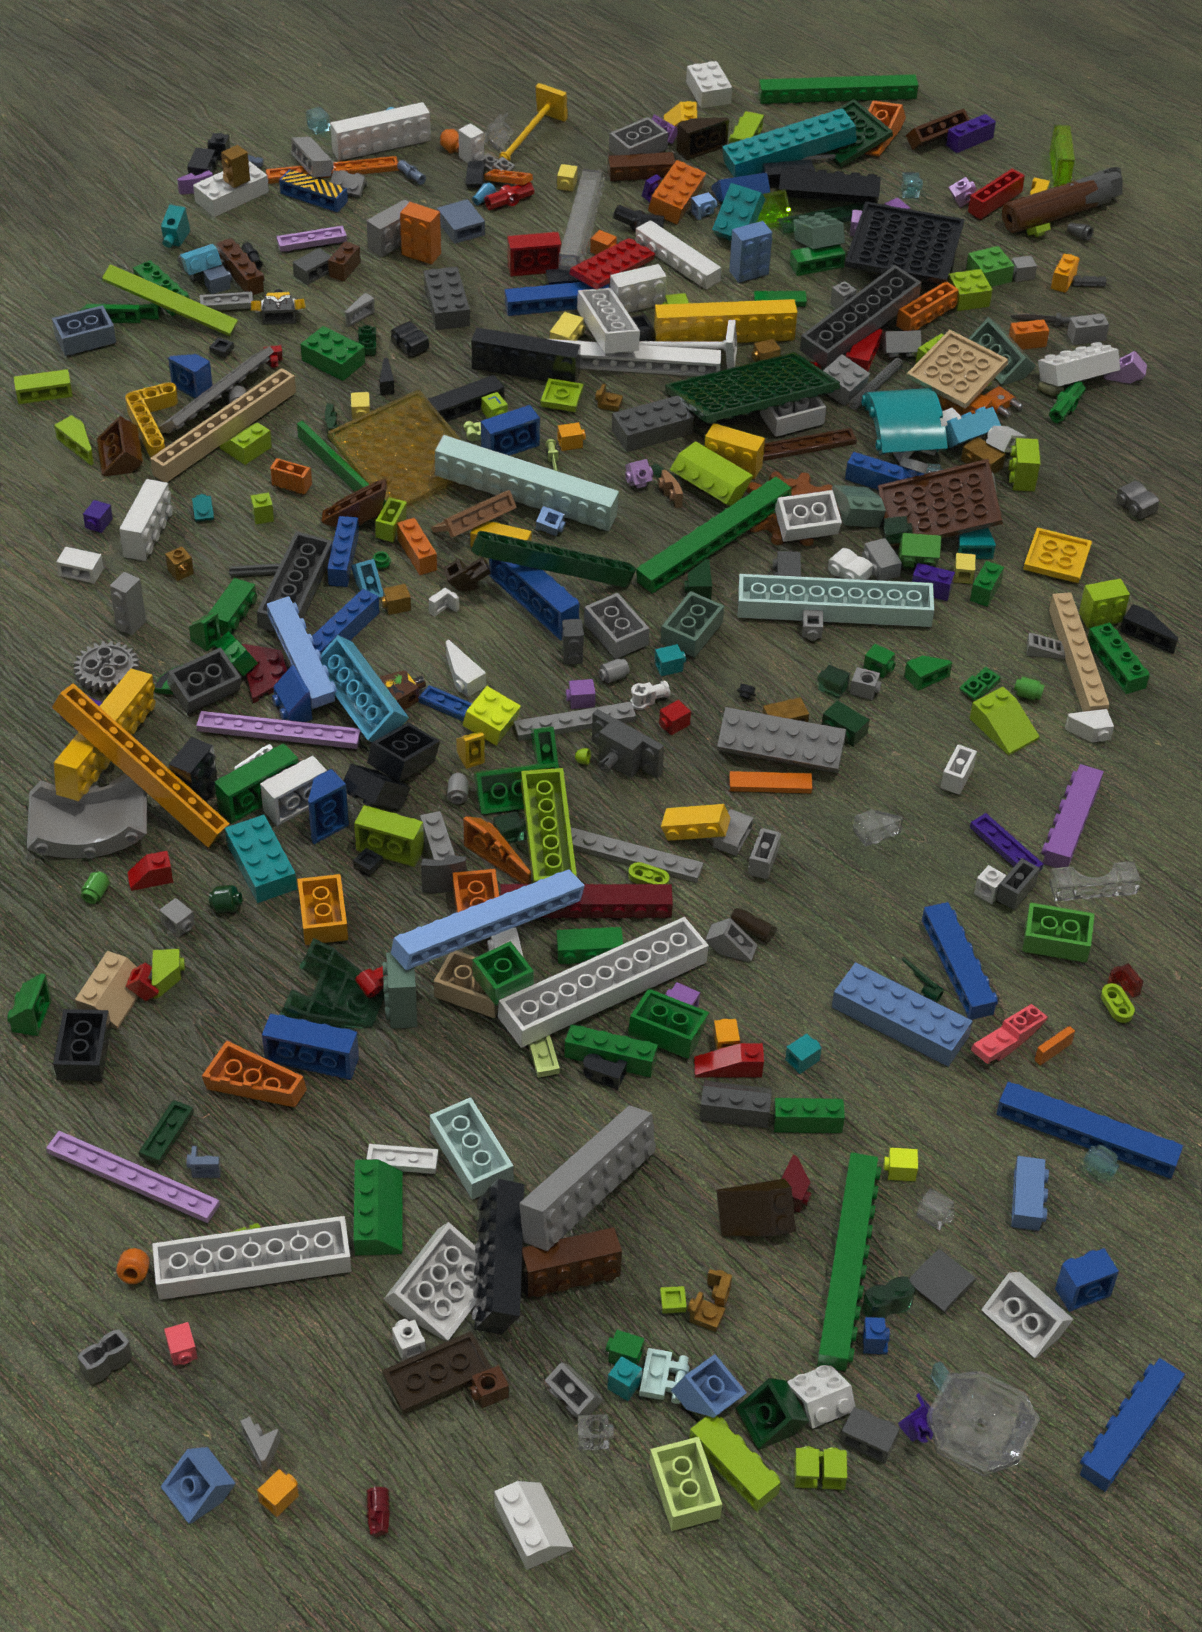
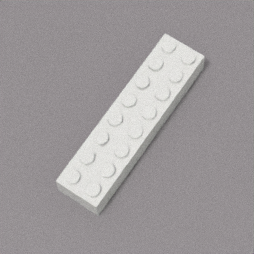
M345 1216L152 1243L155 1280L159 1300L352 1272Z

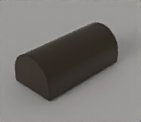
M735 908L731 915V919L741 929L767 943L771 941L777 931L776 926L744 909Z

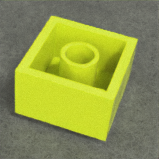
M486 686L467 709L462 726L474 733H483L487 741L497 746L514 725V721H517L521 705Z

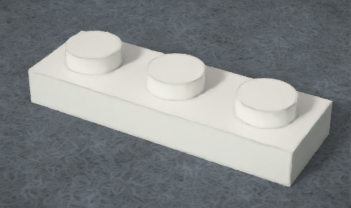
M369 1144L367 1159H379L405 1172L436 1174L438 1149Z

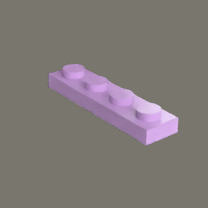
M343 226L276 236L280 252L347 241V235Z

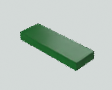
M754 291V301L795 299L796 307L807 306L805 291Z

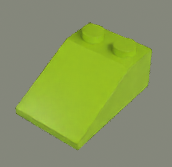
M1004 687L972 702L969 719L1008 756L1039 740V734L1021 705Z

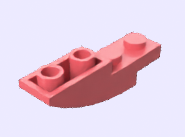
M1030 1004L1004 1020L999 1029L974 1043L971 1051L987 1064L995 1059L1000 1061L1030 1038L1045 1023L1048 1017L1033 1004Z

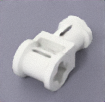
M661 681L660 684L653 686L650 682L635 684L631 688L633 697L630 702L634 709L643 710L647 706L655 704V699L670 697L669 685L666 681Z

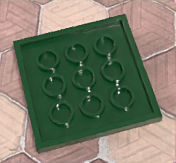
M855 99L838 109L843 108L855 124L856 142L824 152L839 167L845 166L893 136V131Z

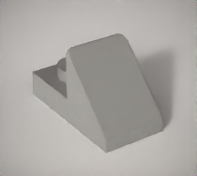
M247 1417L241 1420L242 1433L262 1472L265 1473L268 1471L280 1443L279 1429L263 1435L259 1424L254 1425L251 1418Z

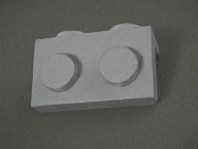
M333 170L330 183L347 188V195L361 198L364 186L367 187L368 185L363 175L358 173L355 175L349 174L344 170Z

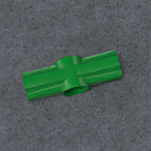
M1073 382L1065 392H1060L1055 405L1049 411L1048 416L1052 422H1062L1069 412L1073 413L1075 411L1078 401L1086 389L1082 382Z

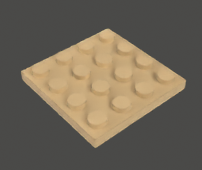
M949 330L907 373V378L925 388H932V391H935L936 394L966 409L1008 365V359Z

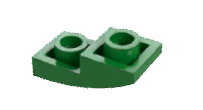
M984 667L976 676L972 675L959 690L973 700H977L992 690L1001 681V677L987 667Z

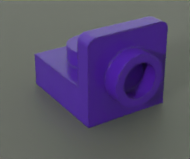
M657 174L645 181L642 197L650 202L653 193L661 181V177Z

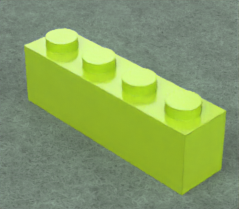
M706 1416L690 1429L689 1439L699 1437L706 1459L756 1512L779 1494L781 1484L779 1476L763 1464L761 1457L756 1452L752 1453L746 1447L742 1437L738 1434L735 1435L722 1417Z

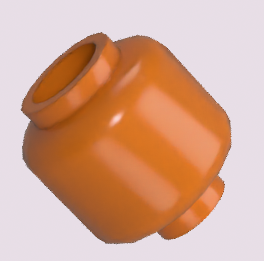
M446 129L440 135V145L449 153L459 152V134L455 129Z
M137 1248L124 1251L119 1258L116 1268L117 1276L120 1280L127 1284L142 1282L147 1276L150 1266L148 1255Z

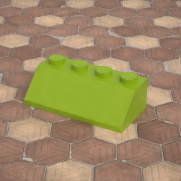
M696 441L678 454L670 468L672 472L729 506H732L742 498L754 475Z

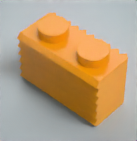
M1063 254L1053 273L1051 289L1064 293L1067 292L1073 277L1077 274L1079 257L1072 254Z

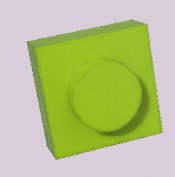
M1046 223L1028 228L1027 234H1035V237L1045 235L1044 231L1051 230L1050 224Z
M684 1286L660 1288L662 1314L686 1312Z

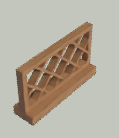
M507 490L444 519L443 522L432 526L431 530L432 532L448 531L450 537H455L517 507L511 491Z

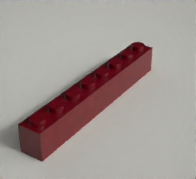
M501 884L500 896L530 884ZM584 884L581 901L539 917L672 918V884Z

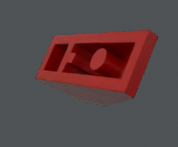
M883 329L876 330L853 345L851 351L847 352L846 357L868 372L881 344Z
M740 1043L694 1056L695 1077H762L763 1043Z

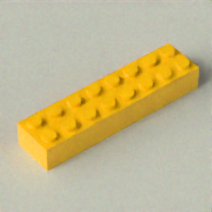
M795 299L655 305V341L724 342L726 340L728 320H736L737 343L761 342L770 339L775 341L795 340L797 322Z
M130 668L99 706L131 735L136 732L137 727L141 722L145 721L148 713L153 711L155 707L153 674ZM80 732L76 734L54 761L56 795L80 801L83 795L88 793L91 785L98 780L99 775L103 770L107 769L111 761Z

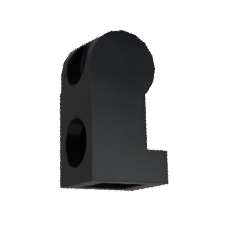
M594 1053L584 1058L583 1075L587 1079L616 1090L620 1088L627 1074V1061L618 1059L617 1063L602 1059L600 1055Z

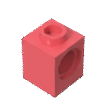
M188 1322L164 1329L174 1366L179 1364L185 1365L192 1360L198 1359Z

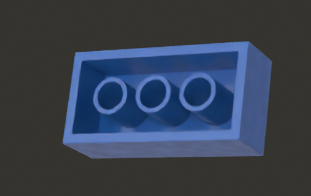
M270 1014L262 1033L264 1058L279 1065L349 1080L353 1077L359 1060L358 1037L355 1031L346 1028H336L327 1024H317L304 1019L298 1020L284 1015Z

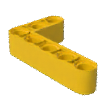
M170 382L132 391L125 396L127 413L132 423L137 425L139 437L150 458L165 448L164 438L150 412L173 407L178 403L176 385Z

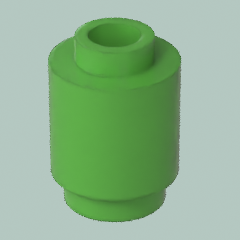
M1022 676L1021 680L1017 679L1014 690L1017 691L1016 695L1031 700H1040L1045 685L1040 684L1041 681Z
M92 872L81 889V898L85 902L96 904L97 901L101 900L110 885L107 875L103 872Z

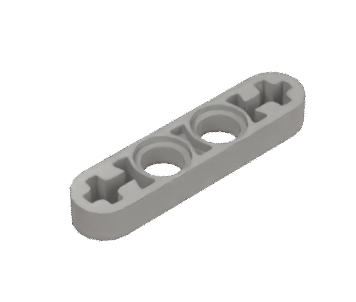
M901 457L899 466L925 474L928 468V464Z

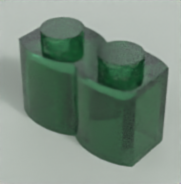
M906 1276L894 1278L886 1285H875L865 1292L862 1309L867 1317L887 1318L891 1313L905 1312L913 1304L915 1289Z

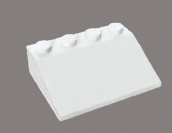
M449 1222L437 1229L385 1296L384 1300L402 1316L411 1321L415 1320L417 1325L447 1342L476 1303V1298L473 1297V1290L477 1280V1276L474 1275V1268L478 1258V1254L475 1253V1245Z

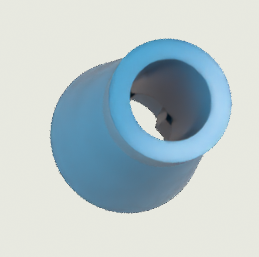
M489 182L484 183L475 196L472 197L474 204L479 206L484 202V197L496 193L495 187Z

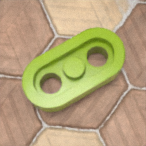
M642 862L633 863L629 867L628 877L633 883L669 884V874L665 870Z
M1110 983L1105 985L1101 992V1000L1111 1016L1121 1023L1131 1021L1135 1008L1124 990L1117 984Z

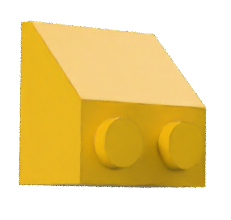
M691 101L679 102L664 115V120L677 127L679 122L697 118V103Z

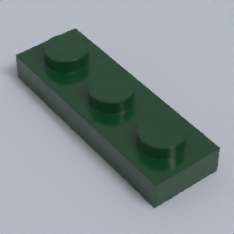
M172 1100L140 1149L139 1157L160 1165L194 1113L193 1107Z

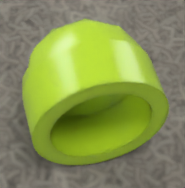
M579 749L575 753V760L579 764L589 765L591 760L590 749Z

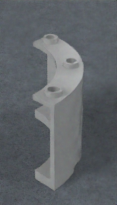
M125 773L110 781L109 785L105 787L91 786L88 793L84 794L80 801L56 795L55 785L40 781L29 792L27 849L37 854L60 858L91 859L125 849L147 834V793Z

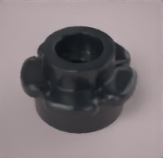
M740 684V688L737 689V692L740 693L739 696L742 698L751 699V696H756L754 694L756 688L753 686Z

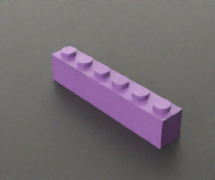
M1082 764L1079 765L1077 772L1073 771L1070 779L1072 785H1067L1064 797L1067 798L1066 800H1061L1058 810L1061 813H1056L1053 822L1055 828H1050L1047 840L1050 841L1049 843H1044L1041 852L1042 855H1045L1043 864L1065 871L1068 870L1099 790L1104 771Z

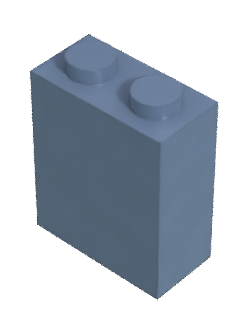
M468 199L437 208V211H440V225L454 244L485 235V221Z

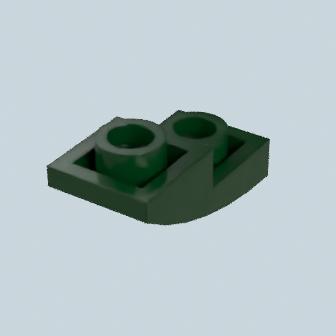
M370 325L358 327L359 344L365 346V355H376V327Z
M327 403L325 409L326 434L329 442L332 443L335 437L339 435L340 425H337V412L334 410V404Z

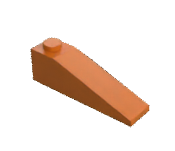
M872 101L868 111L893 131V136L864 154L880 156L897 135L906 119L902 104Z

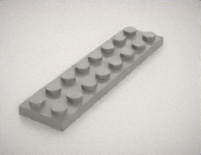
M269 346L252 355L158 427L161 434L165 432L169 434L175 429L177 430L185 424L184 422L195 417L197 412L207 408L210 405L209 403L220 398L222 393L232 389L235 383H239L246 378L247 374L258 369L260 364L262 365L270 359L269 355L274 352Z

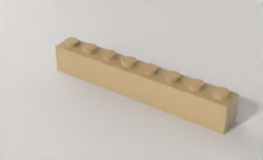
M1072 593L1052 594L1049 612L1058 639L1062 642L1065 660L1082 712L1107 709L1108 711L1110 704Z

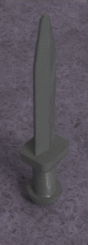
M1057 312L1056 316L1035 314L1010 316L1021 321L1045 320L1046 323H1055V327H1059L1060 324H1069L1070 317H1061V313Z

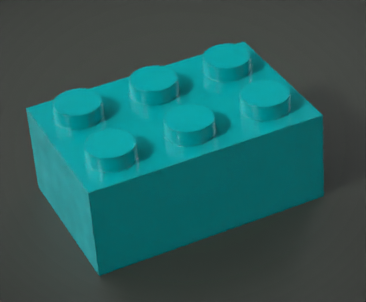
M731 183L712 228L715 235L732 241V229L756 223L765 202L763 194Z

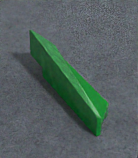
M154 303L142 305L86 304L79 311L103 305L112 323H141V319H159L161 306Z

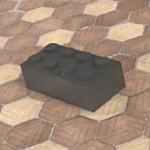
M458 267L423 270L424 289L435 330L470 326V309Z
M674 396L612 413V431L625 451L629 452L693 434L694 417L688 408L685 407L680 397Z

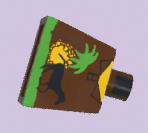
M404 670L379 677L403 710L416 704L419 701V689L426 687L422 676L412 679L408 672Z

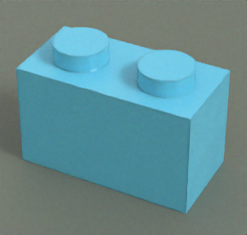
M213 244L180 254L184 269L189 275L222 265L218 250Z

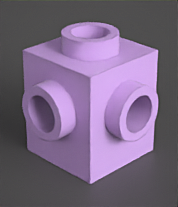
M965 177L951 185L949 190L958 206L962 207L969 203L970 195L975 193L977 188L973 181L969 182Z
M647 459L625 464V478L630 486L636 485V488L647 486V482L652 481L653 471Z

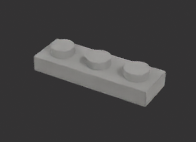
M252 292L200 295V304L216 311L251 308V301H253Z

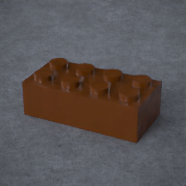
M612 1227L559 1239L547 1251L535 1246L523 1247L521 1275L528 1297H541L550 1292L566 1291L572 1287L589 1286L594 1282L611 1281L616 1277H620L622 1250L615 1228Z

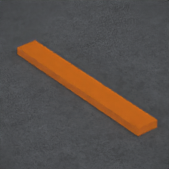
M396 156L333 162L334 171L344 170L354 175L356 173L371 174L399 171ZM303 166L266 169L268 184L279 183V179L289 169L311 175ZM331 170V176L315 177V178H318V179L331 178V177H332V174H333V170Z

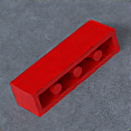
M1012 168L970 195L968 213L979 219L990 214L1023 191L1025 175Z

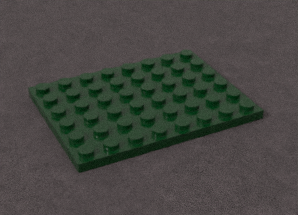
M796 352L665 384V391L672 397L679 396L686 408L708 424L716 423L720 419H732L740 414L748 415L755 410H767L771 406H783L787 402H799L802 398L806 397L814 398L822 393L830 394L834 390L840 389V382Z

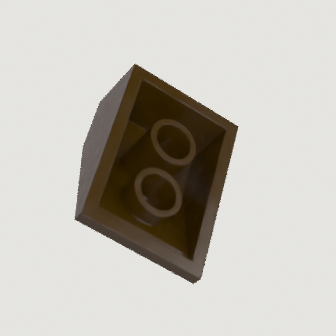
M691 118L679 122L677 126L676 151L687 161L722 149V146L728 145L729 118Z
M785 1178L716 1190L722 1236H776L796 1232L792 1187Z

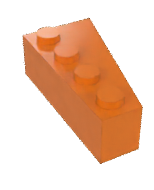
M227 1040L202 1075L205 1087L208 1090L290 1107H296L307 1090L303 1076Z

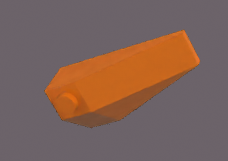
M466 816L463 819L464 846L521 884H531V871L493 824L481 818Z

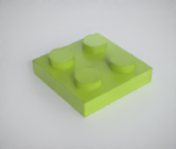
M549 378L540 401V406L576 412L584 384Z

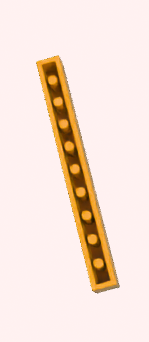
M74 683L59 694L52 708L205 846L209 848L222 836L225 827H228L230 823Z

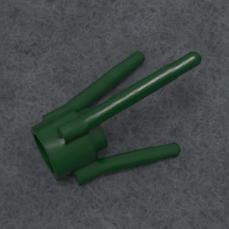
M903 957L902 961L925 983L921 993L924 994V997L937 1003L942 997L944 989L931 981L915 965Z

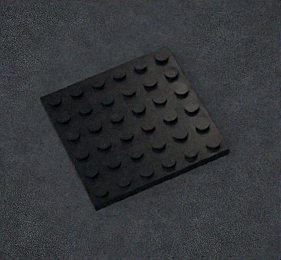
M865 202L845 261V267L883 274L896 265L919 281L940 285L948 281L965 219Z

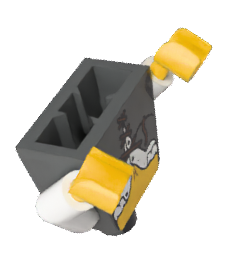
M281 289L265 294V298L261 301H251V311L262 314L263 325L296 323V313L306 309L304 299H294L291 293L283 292Z

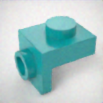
M200 494L195 496L196 498H192L195 522L214 520L211 496Z

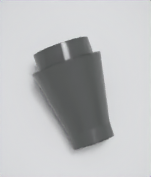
M1072 222L1067 228L1069 233L1083 241L1090 240L1094 231L1093 227L1089 224Z

